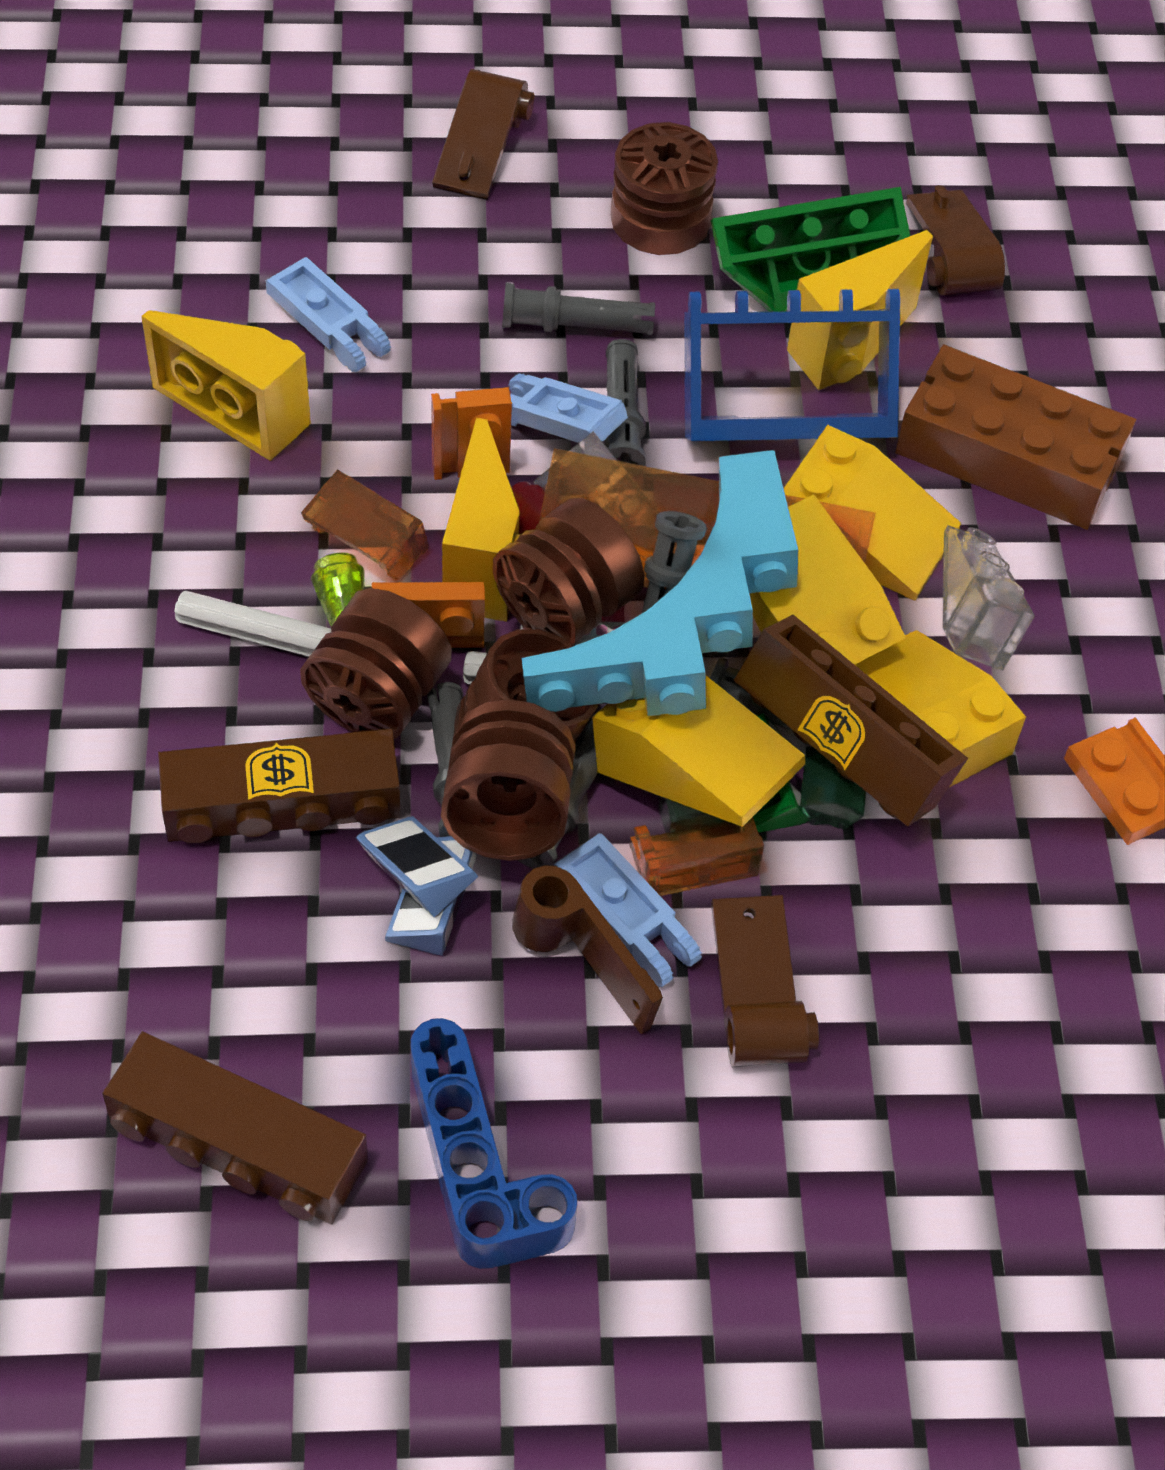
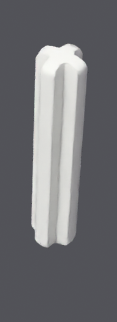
M183 591L180 594L174 610L175 618L180 623L305 656H310L325 634L331 633V628L189 591Z

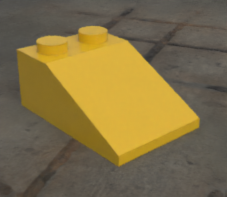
M928 230L800 278L797 290H800L801 311H839L840 290L852 289L853 310L885 309L887 289H899L901 326L917 307L933 236ZM879 321L791 323L787 351L818 390L838 382L844 383L861 374L878 354Z
M148 310L141 316L152 387L269 461L276 457L311 424L306 355L292 341L283 340L265 328L152 310Z
M476 418L442 542V582H484V618L507 622L509 609L498 591L493 576V558L502 548L509 543H514L521 535L519 534V509L487 419Z
M830 425L825 427L784 487L788 507L814 494L879 584L914 601L919 596L961 526V522L877 447Z
M813 494L789 506L788 509L798 546L797 587L779 589L774 592L749 593L753 617L760 632L762 633L763 629L791 615H795L854 665L905 639V634L882 586L816 496Z
M918 630L905 635V639L855 664L969 758L950 787L1013 754L1026 719L1023 712L991 675Z
M706 676V709L692 710L679 715L661 714L648 716L645 698H639L617 704L607 703L592 717L598 773L741 827L805 765V754L708 676Z

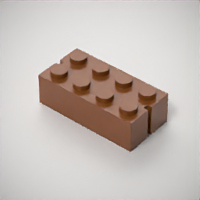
M943 344L927 371L924 382H921L904 412L895 453L1088 530L1105 492L1122 461L1137 419Z

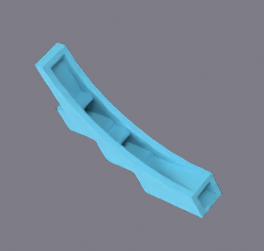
M774 450L719 457L720 501L716 523L701 555L681 581L651 608L610 633L568 649L521 658L527 702L556 712L570 707L601 703L617 704L626 700L645 698L648 716L661 714L679 715L692 710L706 709V672L702 653L729 652L734 649L752 647L753 608L749 593L774 592L779 589L797 587L798 546Z

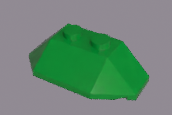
M901 187L717 217L710 220L720 270L743 290L747 291L750 296L769 312L787 311L788 290H797L800 278L910 236Z

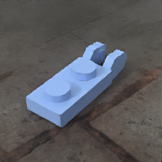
M307 257L265 280L267 294L329 350L333 348L338 360L352 372L356 373L366 366L365 363H367L364 352L350 338L356 333L362 344L369 351H372L373 355L382 357L391 351V342L382 328H379L368 317V311Z
M519 373L508 384L512 392L510 394L512 426H516L519 423L596 448L628 418L625 405L621 400L547 377L541 379Z
M602 833L597 834L554 864V866L567 870L576 878L640 967L647 971L658 987H663L674 978L668 962L650 943L659 934H661L666 947L683 965L691 967L702 958V952L696 941L675 918L676 912Z

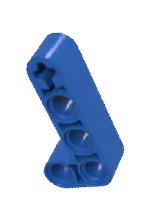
M444 1018L430 1019L421 1023L414 1030L411 1037L412 1079L455 1247L460 1258L470 1266L487 1269L555 1253L563 1249L571 1241L575 1231L577 1194L572 1185L564 1178L553 1174L538 1175L506 1183L469 1045L462 1028L455 1022ZM435 1054H441L444 1062H448V1074L439 1077V1068ZM453 1106L463 1108L468 1112L465 1117L456 1120L444 1118L439 1113L443 1109ZM463 1163H474L484 1169L480 1175L474 1178L461 1177L453 1170ZM541 1206H551L559 1210L563 1216L554 1222H543L536 1219L532 1212ZM479 1221H489L497 1225L500 1231L492 1237L481 1238L473 1235L468 1229L472 1224Z

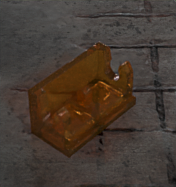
M338 469L301 512L303 520L311 524L312 529L320 534L325 531L378 563L379 567L388 572L387 575L396 581L410 569L421 554L424 555L430 548L423 522Z
M753 817L743 827L724 821L650 836L646 825L634 827L635 836L630 837L629 846L638 873L660 896L758 876L764 851V843L762 837L758 834Z

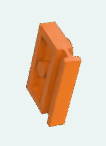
M509 387L455 392V398L440 399L439 393L431 394L432 467L434 480L442 479V473L457 472L458 478H460L476 418L487 419L505 472L510 473L512 402Z
M372 582V588L390 591L404 597L428 613L444 631L451 648H484V582Z
M1136 717L1128 720L1127 725L1117 729L1114 726L1068 746L1064 760L1126 845L1165 828V755Z

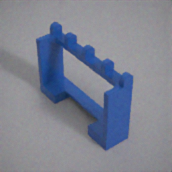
M852 289L840 290L839 311H801L800 290H788L787 311L748 312L747 291H736L735 312H701V293L689 292L688 312H684L685 438L690 441L818 439L827 425L856 438L898 437L899 289H887L885 309L853 310ZM879 321L878 413L783 417L701 416V324Z

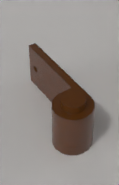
M475 69L469 71L432 181L434 188L488 200L511 127L518 128L521 121H528L532 114L535 96L534 92L528 91L527 81ZM462 177L468 178L466 180H460Z
M937 185L935 186V192L907 195L906 204L923 230H928L933 236L934 256L929 257L927 260V278L930 286H936L941 295L1001 289L1005 278V259L1002 247L962 190L947 191L944 186Z
M541 866L529 872L521 884L512 918V930L516 939L524 947L535 952H550L573 941L639 1033L643 1034L650 1030L663 999L662 993L647 971L641 968L576 878L567 870L557 866Z
M783 895L712 899L711 909L726 1042L731 1066L806 1062L809 1050L818 1049L819 1028L815 1012L806 1013L804 1003L796 1001ZM744 913H751L754 916V918L752 919L750 916H744Z

